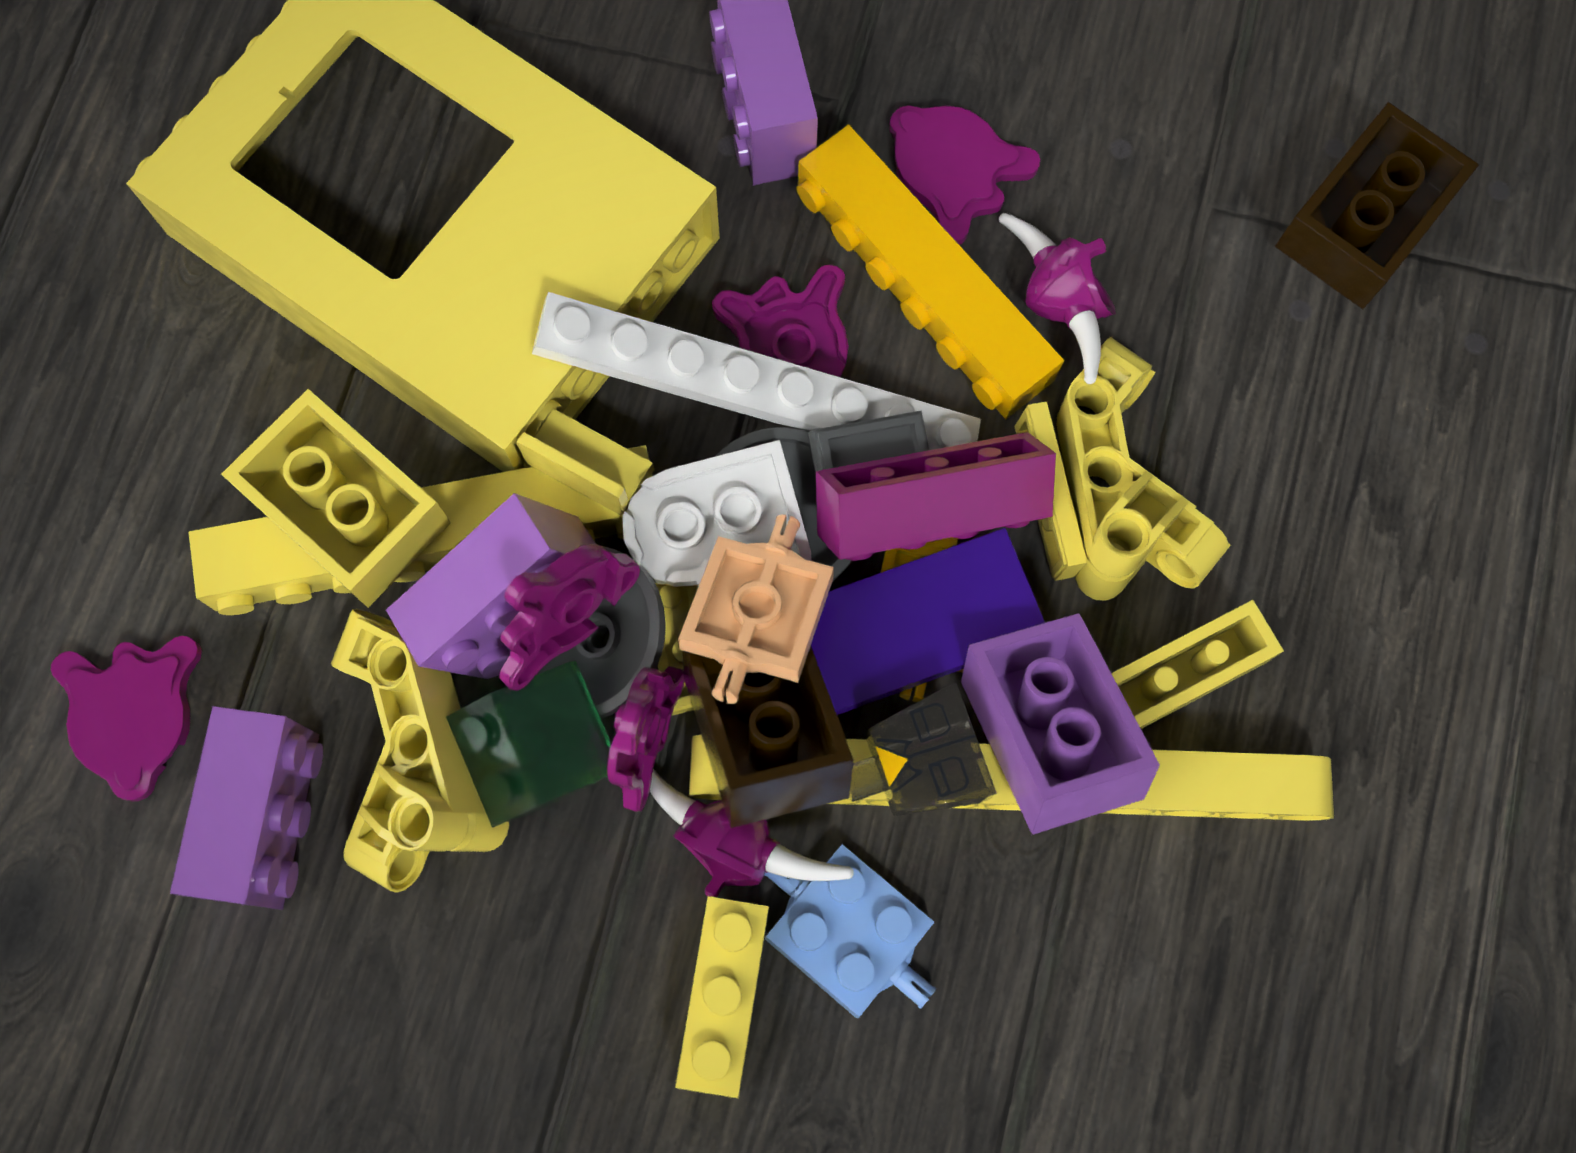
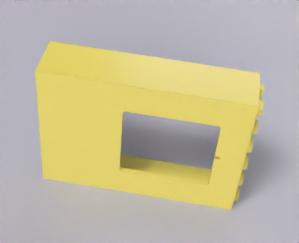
M287 0L282 7L281 13L261 35H257L249 42L245 53L226 74L219 76L212 83L208 94L189 115H185L178 120L170 136L151 156L146 157L140 162L135 174L126 183L170 237L503 472L532 467L525 462L516 443L523 432L535 437L553 408L575 420L610 377L532 354L544 300L548 292L653 322L720 238L716 186L434 0ZM357 36L514 140L512 146L398 279L387 277L237 172Z

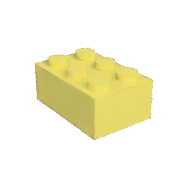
M309 389L221 474L368 608L451 523L432 497Z

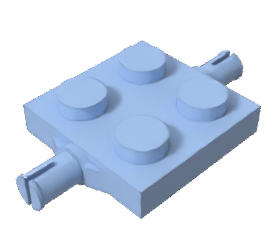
M843 844L827 863L850 866L854 870V875L851 879L807 881L793 878L787 879L783 876L765 872L764 876H767L791 896L784 915L766 935L765 940L855 1018H859L878 993L892 985H895L916 1003L919 1008H922L929 1000L928 997L933 995L936 987L930 985L908 965L911 962L915 946L934 924V921Z

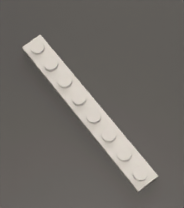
M548 292L544 300L532 351L533 355L807 432L922 410L929 450L977 442L981 419L551 292Z

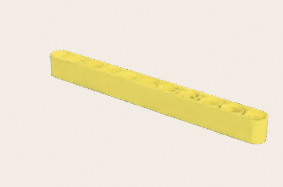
M695 735L691 741L689 796L699 799L722 800L702 735ZM846 739L854 759L850 798L828 803L1021 811L990 744L955 743L914 756L910 760V765L914 769L922 770L923 772L899 791L893 793V790L917 772L906 767L894 786L889 787L875 746L881 745L903 753L907 743ZM913 741L907 747L906 754L911 755L948 742L920 743V741ZM1152 750L1160 766L1145 799L1101 813L1301 821L1333 819L1331 758L1314 755ZM952 756L961 758L970 781L965 790L939 798L928 765ZM951 759L942 762L941 765L950 790L954 791L963 788L966 784V779L959 760ZM934 766L932 769L942 794L947 791L939 766Z

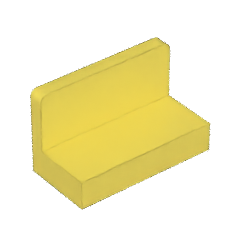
M554 408L535 437L523 432L516 442L527 464L621 516L624 515L625 511L627 512L629 502L642 488L641 484L654 471L651 461Z

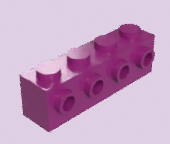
M1026 432L816 471L817 535L839 560H864L876 552L896 548L918 549L930 541L950 537L959 539L971 538L976 536L979 531L999 527H1024L1030 521L1053 516L1056 453Z

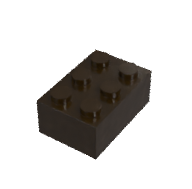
M1388 102L1297 213L1275 247L1358 307L1364 309L1388 282L1479 164Z
M811 646L798 683L762 672H746L738 694L737 703L734 704L727 703L726 694L723 702L712 696V690L715 688L723 665L715 659L683 651L684 680L730 828L850 798L854 759Z

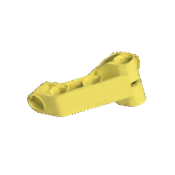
M1112 337L1108 338L1101 345L1100 364L1095 383L1087 384L1084 381L1083 369L1071 383L1057 415V430L1064 471L1088 562L1076 574V582L1079 589L1086 596L1094 600H1110L1123 591L1147 561L1177 585L1194 589L1200 585L1231 545L1228 544L1224 533L1213 524L1212 520L1195 509L1196 506L1129 458L1121 414L1138 399L1156 372L1151 369L1152 365ZM1078 406L1088 407L1096 414L1092 415L1082 412ZM1089 477H1100L1110 487H1100L1094 484Z
M352 609L331 665L346 674L371 684L386 742L346 841L344 860L351 868L386 889L397 893L406 890L417 880L424 868L429 851L487 852L495 850L503 843L507 836L509 828L508 814L500 802L486 795L483 791L451 672L419 667L391 620L370 612Z

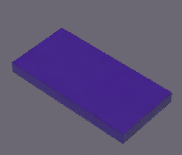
M1003 528L829 591L811 647L836 714L839 715L964 669L970 644L1045 623L1007 530Z

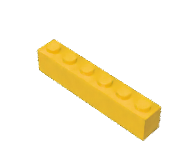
M849 124L799 161L797 192L804 205L813 213L819 211L831 224L832 233L838 243L849 252L854 250L866 263V270L872 281L880 289H889L901 302V309L907 320L919 330L924 328L937 342L936 348L945 363L955 370L960 368L973 382V391L985 407L990 410L996 408L1007 419L1055 381L1064 359Z

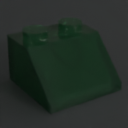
M576 660L537 674L529 684L518 691L511 690L508 686L489 693L446 717L492 828L533 814L608 777V758L612 743Z

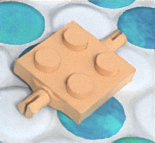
M785 514L776 517V523L768 543L746 544L718 536L680 633L679 645L680 650L715 659L723 665L715 688L712 690V696L723 702L726 694L727 703H737L738 694L746 672H762L797 683L799 681L833 581L834 567L805 560L791 550L797 531L800 528V522L790 516L787 526Z

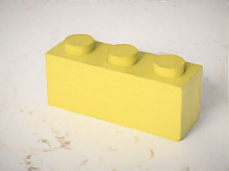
M1251 600L1111 674L1139 727L1142 729L1262 666L1284 652L1254 600Z
M708 896L675 1088L733 1098L739 1097L769 906Z

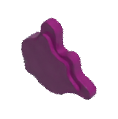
M904 106L896 110L890 120L889 129L895 141L896 176L919 202L930 210L934 218L959 245L967 239L970 222L973 218L994 214L1001 210L1004 194L997 187V182L1025 181L1032 179L1037 174L1040 156L1035 150L1006 143L997 136L986 121L966 109L952 106L924 109Z
M834 265L820 267L801 293L792 292L784 278L775 276L767 280L752 295H744L732 290L721 291L715 295L712 301L713 314L716 319L731 329L737 338L740 348L840 378L844 372L849 345L845 327L837 312L838 300L845 285V274L841 268Z
M589 544L577 547L563 554L541 572H525L515 577L508 585L504 597L519 612L501 634V641L511 650L508 659L500 671L499 678L511 690L518 691L529 684L550 660L587 639L598 628L589 617L599 607L604 598L613 606L617 604L619 599L636 583L640 574L639 565L627 554H613L600 545Z
M175 637L161 649L154 652L146 651L129 642H122L114 648L111 666L104 670H101L90 660L73 651L59 654L51 664L52 676L68 694L69 710L66 726L69 745L75 757L87 769L106 780L114 794L121 799L135 802L151 795L158 776L167 767L163 764L173 755L179 744L184 746L190 731V707L186 697L187 683L191 672L201 660L202 655L200 644L190 637Z
M645 666L632 682L626 703H622L618 708L614 721L616 734L610 747L607 773L610 783L620 786L622 789L623 807L639 812L643 810L647 802L655 759L658 752L662 751L666 744L672 713L684 686L683 669L668 666L664 671Z

